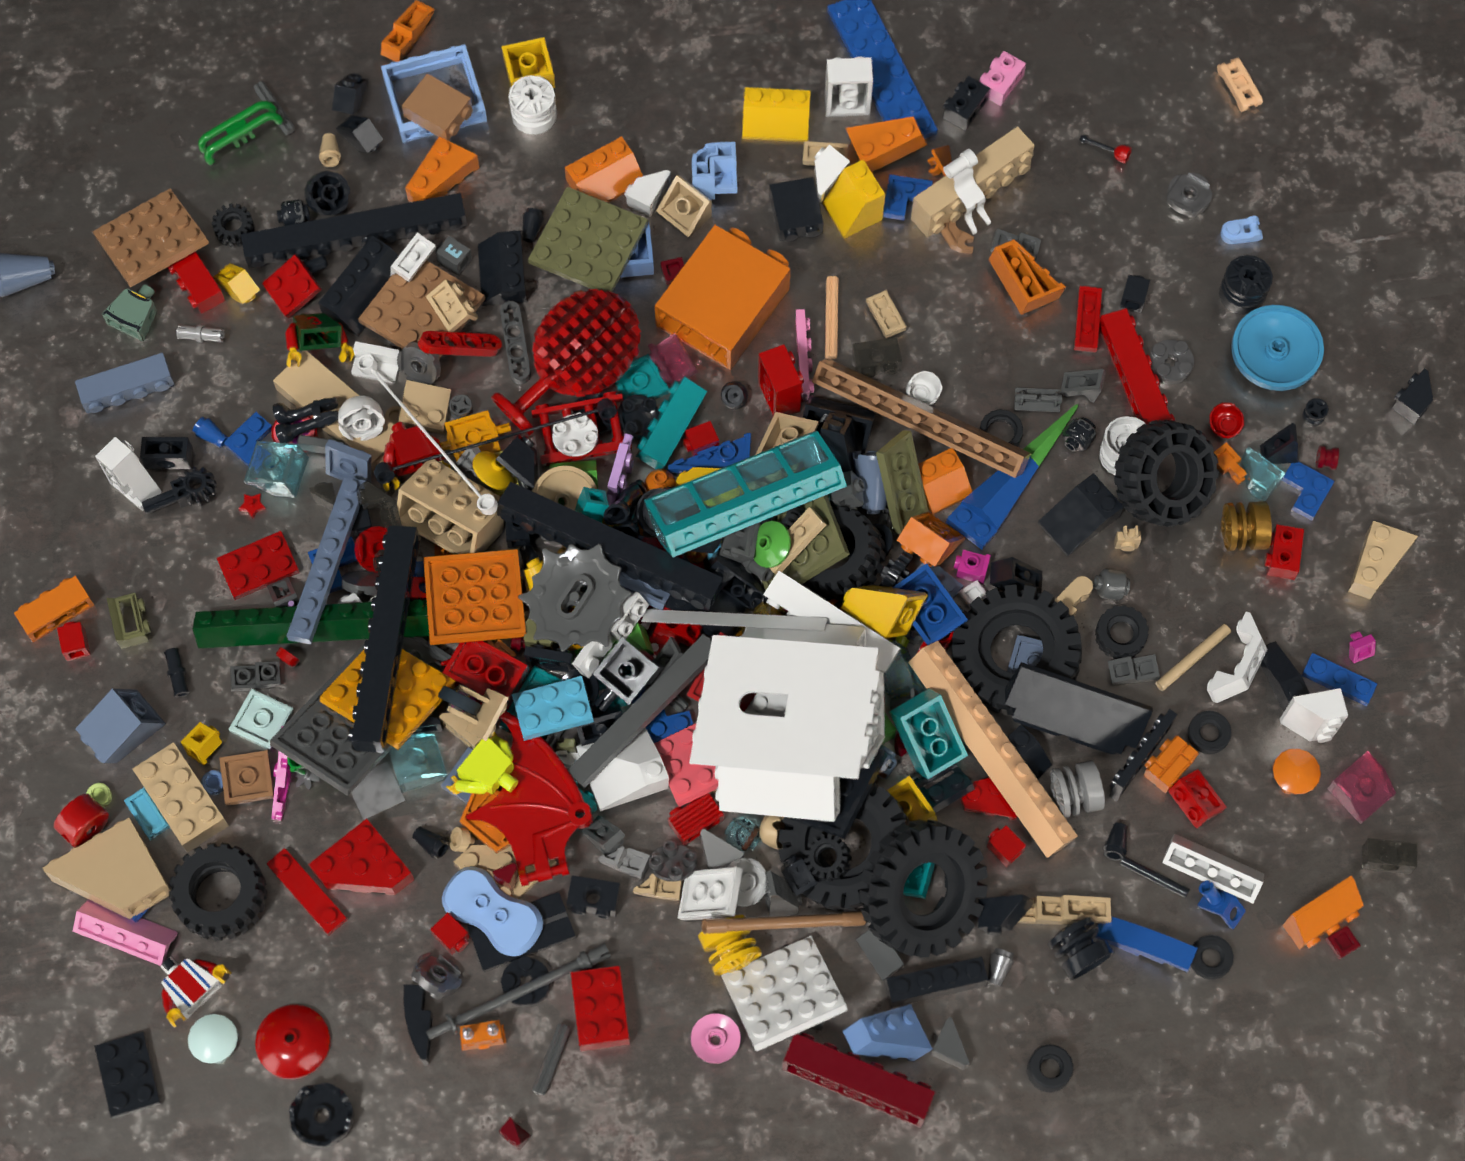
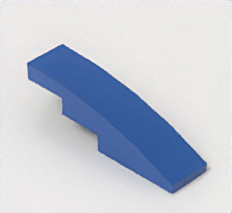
M1112 916L1110 923H1098L1097 925L1100 932L1095 938L1099 940L1106 939L1109 944L1133 955H1142L1160 964L1165 962L1185 972L1189 971L1197 951L1196 947Z

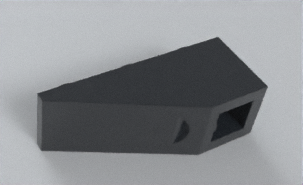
M719 548L706 562L705 570L723 577L721 590L755 614L761 615L770 605L766 602L768 597L763 595L765 589L746 571V568L740 562L721 556V548Z

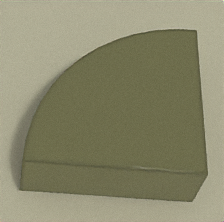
M566 738L563 743L557 741L555 752L567 750V753H577L576 746L578 744L574 738Z

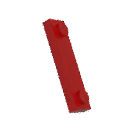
M285 848L266 863L328 936L347 921L344 914Z

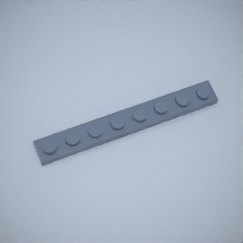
M343 478L287 633L289 641L306 644L312 643L368 486L365 480Z

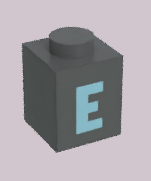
M450 236L445 241H441L436 248L437 262L458 276L472 261L471 250Z

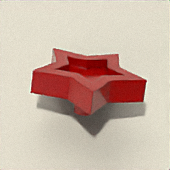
M261 493L254 496L244 494V503L238 508L239 511L248 512L252 519L257 512L266 510L265 506L261 503Z

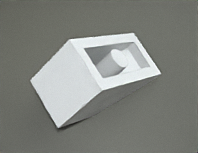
M665 170L637 178L634 184H630L626 189L627 206L651 217L671 184V172Z

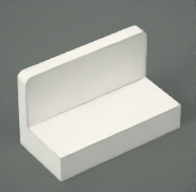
M417 233L392 264L391 276L398 274L410 282L435 250L436 245Z
M355 341L353 348L355 360L351 370L352 375L378 380L374 374H363L357 366V361L362 355L370 354L377 362L376 373L382 380L388 383H395L399 372L397 356L400 350Z

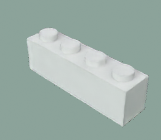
M1177 834L1173 835L1162 862L1201 881L1208 880L1213 882L1215 887L1251 903H1254L1264 881V873Z

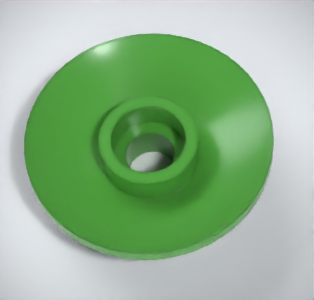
M768 521L759 526L753 558L758 565L765 568H774L786 559L791 546V538L788 529L782 523Z

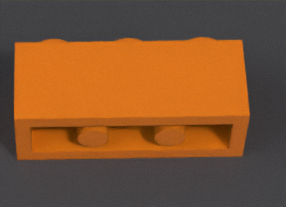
M74 576L64 579L54 589L44 591L39 595V598L31 603L28 602L21 605L14 614L32 642H35L93 607L94 604L77 577Z

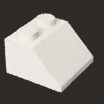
M828 145L826 149L822 147L814 157L816 159L814 161L816 190L820 204H822L843 169L850 166V161L831 145Z

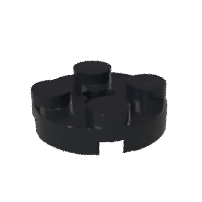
M527 956L512 961L502 974L501 985L503 993L505 994L519 987L522 983L520 980L522 977L532 978L530 981L549 973L547 968L537 959ZM550 983L510 1003L517 1007L536 1006L547 997Z

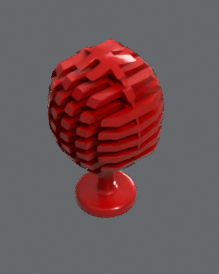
M602 289L579 290L571 296L560 300L543 317L541 325L536 328L534 333L535 342L532 345L533 364L540 379L515 403H511L498 392L491 396V399L520 430L533 427L524 416V413L549 388L562 395L585 397V395H594L602 392L603 389H608L628 371L633 359H636L639 354L638 344H640L641 335L639 333L641 330L638 326L640 323L636 312L626 299L608 290L607 292ZM534 430L526 432L524 434L530 437L533 434Z

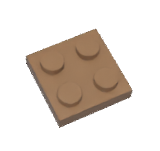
M268 750L220 757L226 806L274 798Z

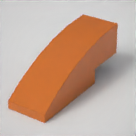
M416 0L394 22L393 30L382 41L381 55L395 62L402 61L422 35L435 9Z

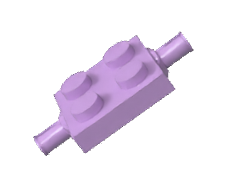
M624 434L623 442L618 447L607 486L608 492L606 495L609 506L615 500L617 501L622 491L628 487V482L626 481L627 473L631 474L633 470L634 460H632L633 454L630 453V447L634 436L630 434Z

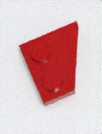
M990 777L972 782L975 790L960 798L964 811L982 812L989 816L1009 817L1010 820H1015L1018 817Z

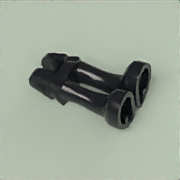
M337 398L314 400L312 403L296 409H289L284 403L273 404V414L279 423L275 426L279 442L283 445L288 444L297 436L318 427L324 429L327 425L329 426L337 422L338 411H330L339 406ZM311 415L314 417L300 423L291 424Z

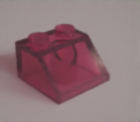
M1368 751L1334 779L1327 788L1360 824L1396 794L1385 768Z

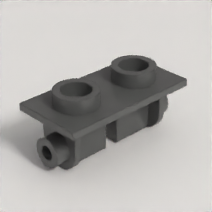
M1015 387L1014 410L1060 412V404L1062 403L1060 389Z

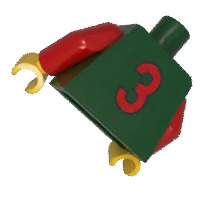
M323 313L295 315L293 323L288 326L285 332L287 350L290 351L286 361L288 367L291 365V360H295L298 363L297 366H300L301 354L296 351L298 349L303 351L341 347L339 360L343 363L347 356L352 361L355 355L353 347L347 345L349 341L342 324Z

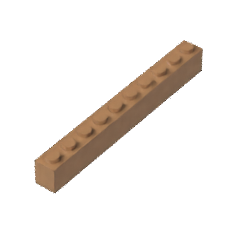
M829 358L820 361L812 379L813 383L1014 478L1023 474L1031 453Z

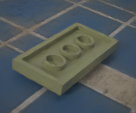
M908 430L900 432L876 452L893 531L897 534H901L911 517L928 512L911 431Z

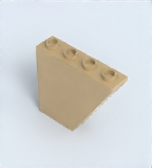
M130 818L117 822L112 828L103 833L96 834L88 842L71 849L69 853L60 858L53 859L48 865L43 867L44 872L52 882L128 919L167 898L171 890Z

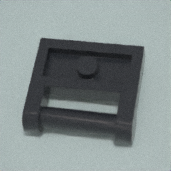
M957 763L930 779L922 777L913 780L935 813L975 790L974 784L958 767ZM949 772L952 773L950 776L946 777L945 779L941 780L940 782L936 783L930 788L925 789V786L929 785L935 780L941 778Z

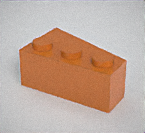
M914 116L846 128L860 161L864 160L871 172L927 145Z
M439 136L405 187L408 201L414 202L447 195L448 190L456 184L462 183L468 174L480 168L477 154Z
M1013 239L996 246L989 261L1022 315L1058 300L1066 286L1053 279L1049 275L1050 272L1046 268L1040 267L1034 261L1035 258Z

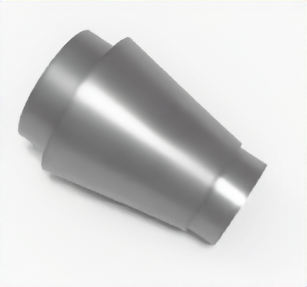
M995 948L994 953H991L989 983L998 986L1002 985L1014 963L1013 953Z

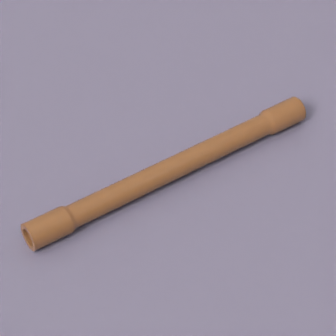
M856 911L842 912L840 914L736 919L709 918L702 920L701 927L704 934L726 933L728 931L864 926L866 921L863 918L862 912Z

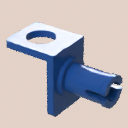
M1208 880L1202 882L1199 886V891L1203 897L1198 903L1199 908L1220 915L1229 928L1234 929L1245 914V908L1235 895L1216 889L1213 882ZM1236 907V916L1231 920L1230 913Z

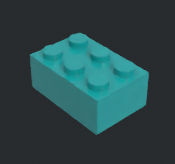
M929 688L889 711L916 772L923 777L930 779L968 756L941 694Z

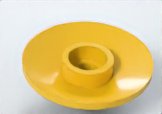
M487 451L477 453L472 461L477 477L493 489L506 490L509 483L514 482V475L496 460L497 454Z

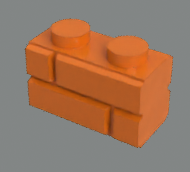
M1177 735L1172 741L1169 738L1166 739L1159 748L1162 751L1156 758L1153 755L1144 765L1147 768L1144 776L1164 793L1168 792L1199 754L1198 751Z

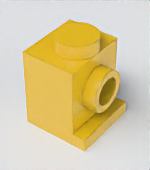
M199 722L184 737L181 744L189 757L205 765L207 763L206 759L222 744L219 737L221 734L214 726L210 725L208 727Z

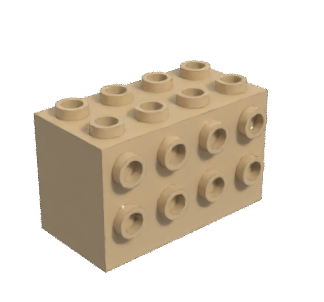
M435 459L426 461L399 488L395 521L403 526L417 527L419 535L454 555L485 552L503 533L505 522L497 515V511L492 515L483 514L477 507L479 497L458 472ZM468 479L481 495L491 494L497 502L501 498V496L489 491L482 485Z

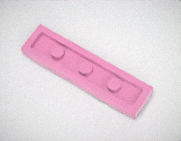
M805 309L796 310L795 316L798 370L801 371L804 379L801 396L803 401H807L810 393H814V383L812 379H809V372H813L812 358H808L807 352L811 351V338L806 337V331H810V318H805Z

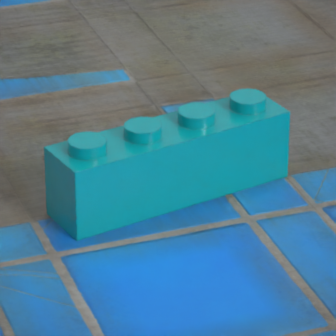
M683 377L679 382L675 380L668 391L671 393L668 400H663L658 408L659 416L657 419L654 417L647 427L649 430L647 437L643 436L636 446L639 451L635 457L654 469H662L666 465L707 393L705 389L686 377Z

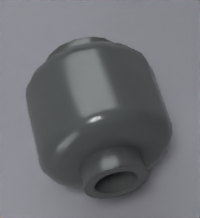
M1106 568L1099 575L1095 576L1093 586L1094 589H1097L1099 597L1119 601L1124 596H1127L1130 589V579L1127 578L1123 571Z

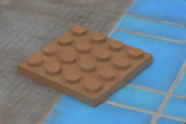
M171 189L160 193L92 231L130 288L209 244L204 233Z
M426 260L410 282L398 274L392 275L358 320L362 325L403 349L410 342L418 343L422 333L425 331L449 332L426 298L445 279L459 283L465 291L463 293L464 296L474 304L476 310L485 300V296ZM470 319L454 332H460ZM445 340L448 345H451L452 342Z

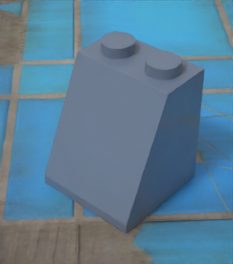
M112 688L76 727V730L81 735L80 739L82 742L92 748L95 752V757L100 762L118 763L166 723L138 690Z

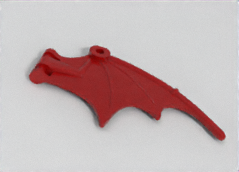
M476 699V702L480 703L481 705L482 701ZM505 710L499 718L508 726L513 737L511 752L513 754L512 762L514 769L510 775L519 782L512 792L502 787L500 793L493 800L467 814L466 819L488 823L504 834L513 850L520 882L523 887L529 885V882L553 879V876L560 874L562 876L569 875V867L565 856V847L568 840L578 828L584 829L589 827L594 818L591 808L584 802L575 780L552 747L541 736L524 741L518 718ZM579 813H585L582 818L577 817ZM558 858L559 865L551 867L549 860ZM535 865V871L526 872V866Z

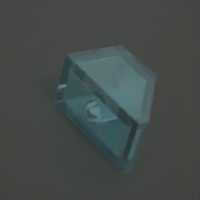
M1249 446L1245 450L1242 464L1243 469L1247 473L1245 476L1246 487L1255 498L1267 501L1281 484L1286 473Z

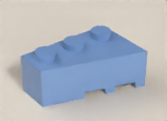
M911 1004L861 1018L843 1031L853 1053L874 1057L886 1055L890 1056V1059L901 1057L907 1058L908 1061H915L932 1050Z

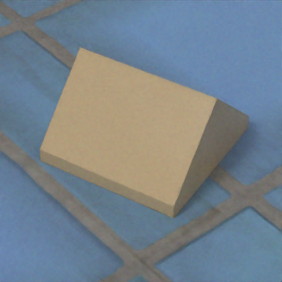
M676 175L656 212L686 236L691 237L712 216V201L680 175Z

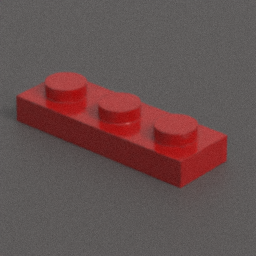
M1079 287L1074 350L1097 352L1102 288Z

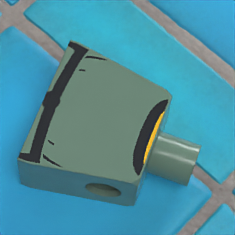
M143 285L138 293L130 289H124L102 313L107 325L144 342L157 313L154 302L150 300L155 291L147 285Z

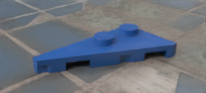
M746 433L744 437L732 442L728 440L719 446H712L699 451L697 455L685 460L683 458L676 460L674 463L668 464V471L671 473H682L683 471H689L692 467L722 469L749 458L751 433Z

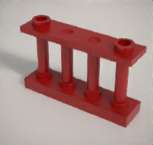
M612 391L604 393L601 398L549 407V404L535 406L536 410H531L532 418L539 417L542 425L550 422L548 415L562 413L564 418L572 415L571 411L585 409V412L594 410V407L598 406L600 400L605 398L613 401L617 409L616 403L622 402L623 397L622 394ZM618 410L616 415L610 419L614 437L612 442L603 443L598 432L596 446L583 456L572 457L558 452L554 447L551 426L542 428L546 449L544 455H540L542 467L550 466L553 463L574 462L616 454L619 444L623 442L624 438ZM595 413L586 415L597 427Z

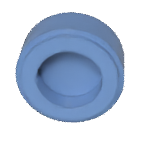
M217 770L206 772L201 779V784L208 794L217 795L223 791L222 775Z

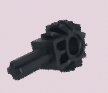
M193 466L190 473L185 470V477H179L170 482L171 490L144 500L142 502L146 514H149L176 502L179 503L181 508L192 505L195 501L198 506H201L203 500L210 503L209 495L216 496L214 488L217 487L213 473H207L204 467L198 471L195 466ZM202 484L199 488L193 489L194 485Z

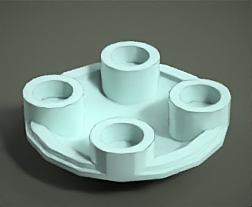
M218 1014L206 1015L197 1020L190 1029L188 1036L189 1049L194 1057L202 1062L211 1064L223 1063L236 1047L238 1031L232 1021L225 1016Z

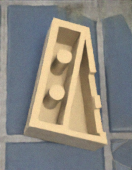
M1373 521L1367 530L1348 592L1371 599L1412 547L1418 536Z

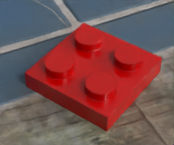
M297 255L292 256L262 282L267 292L287 318L293 316L322 291V288Z

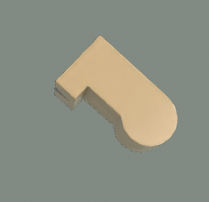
M1085 576L1077 577L1055 601L1057 603L1062 601L1069 608L1070 616L1074 615L1075 617L1077 612L1075 607L1080 602L1086 601L1091 595L1093 589L1092 581Z

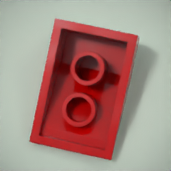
M484 641L460 642L442 673L455 680L458 684L484 696L488 688L508 697L509 699L506 702V711H508L513 702L512 694L519 692L531 670L528 665Z

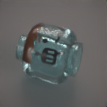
M745 817L733 818L723 833L726 835V842L742 852H746L749 848L754 850L760 841V837L757 836L759 827Z

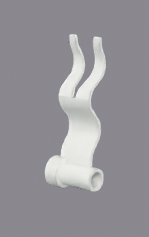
M966 149L960 154L959 158L943 167V170L948 178L954 179L955 192L966 207V223L974 235L977 233L972 219V211L975 209V204H977V212L985 223L989 225L991 221L983 206L986 201L985 196L973 178L972 167L978 164L977 157L971 149Z

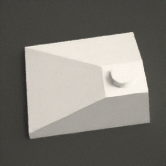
M644 728L589 784L599 810L603 811L668 789L669 776L659 752L647 729ZM594 743L576 746L579 757Z

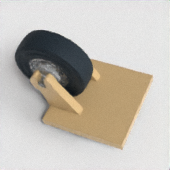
M462 685L458 687L457 691L443 686L438 695L439 698L450 703L447 711L469 722L465 731L485 741L494 733L495 724L499 716L505 712L506 702L509 699L488 688L484 696ZM472 696L482 701V704L480 705V703L472 700L469 697ZM464 710L472 715H475V718L473 719L467 716L466 714L462 713V711Z

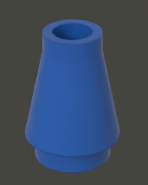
M204 416L196 422L192 430L196 433V437L210 442L219 448L224 445L223 442L228 438L210 418L206 419Z

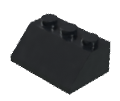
M521 231L497 232L478 244L481 293L485 296L482 306L502 305L507 301L527 303Z
M809 396L805 404L803 418L819 421L817 431L820 434L821 428L830 412L845 414L853 420L858 450L861 451V455L866 454L876 412Z

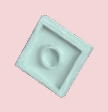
M251 689L228 730L272 752L274 747L270 745V739L290 720L295 710L282 702Z

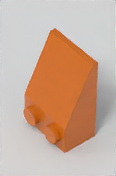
M926 512L911 517L896 541L902 544L900 547L910 554L914 552L920 556L922 563H927L929 567H932V565L936 567L941 565L964 542L966 537L931 513Z

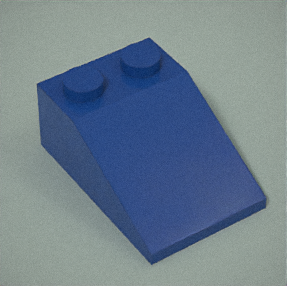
M927 563L892 587L928 594L912 624L927 646L940 641L968 621Z

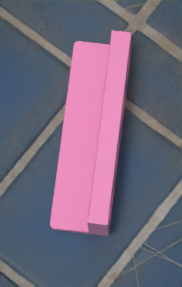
M89 899L77 910L73 932L160 966L167 958L169 944L178 934L177 931L140 918L138 922H134L132 919H128Z

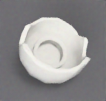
M925 370L914 374L906 387L908 396L929 406L938 400L942 391L940 378L933 372Z

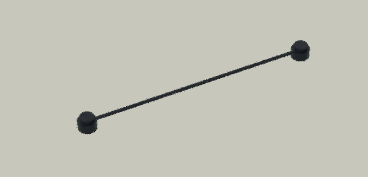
M605 398L598 402L597 409L445 453L450 455L598 412L601 419H611L616 415L617 409L613 401ZM437 454L395 467L386 462H381L376 465L374 474L379 483L386 484L394 479V470L443 457V455Z

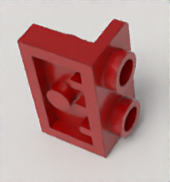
M1199 769L1180 778L1168 790L1195 828L1201 827L1207 820L1220 814L1227 808Z

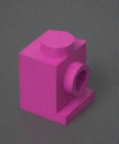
M963 550L962 556H956L954 569H958L956 577L972 582L978 580L980 584H983L991 555H982Z

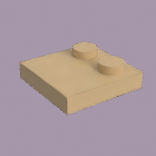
M406 380L402 403L426 431L443 434L451 389ZM401 407L398 422H403L406 427L412 428L417 426Z

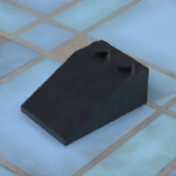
M1093 473L1074 487L1038 521V524L1068 557L1120 518L1124 507Z
M722 590L710 611L698 609L691 603L683 599H676L671 595L665 605L666 608L676 611L744 614L747 608ZM701 625L703 628L701 633L711 637L719 635L720 632L728 636H734L738 626Z

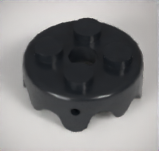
M324 1082L316 1085H305L298 1091L296 1098L290 1105V1127L293 1133L309 1146L315 1148L333 1146L340 1142L350 1131L354 1116L352 1104L345 1092L333 1084ZM321 1109L329 1112L328 1119L323 1123H319L315 1119L316 1113Z

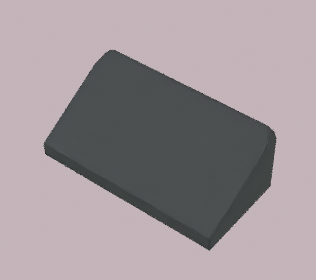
M868 930L858 937L856 941L882 981L903 969L904 963L895 949L879 941L880 938L874 936Z

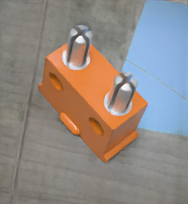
M500 1020L460 1026L462 1050L476 1048L482 1050L488 1049L490 1046L506 1044L504 1025H501Z

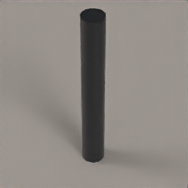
M1126 856L1120 862V865L1185 898L1190 890Z

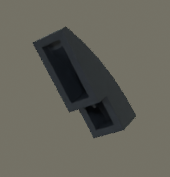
M404 984L403 1004L408 1033L424 1065H429L431 1040H429L426 1031L433 1027L434 1015L432 1011L424 1010L426 990L420 985Z

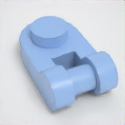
M1250 216L1246 219L1226 222L1220 232L1222 240L1228 244L1260 241L1263 238V234L1258 227L1260 225L1259 217ZM1250 228V232H1244V229Z

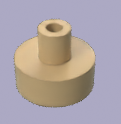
M455 827L452 830L449 839L452 851L465 852L468 846L474 845L475 838L470 837L468 829Z

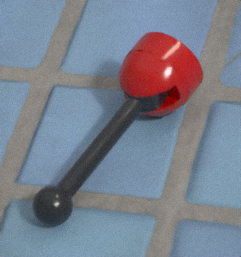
M1087 135L1080 136L1081 143H1089L1114 153L1115 159L1121 163L1126 164L1131 155L1132 147L1127 145H1119L1113 148L1091 140Z

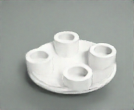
M586 415L557 423L553 426V443L561 453L567 456H583L596 446L598 429L595 423Z

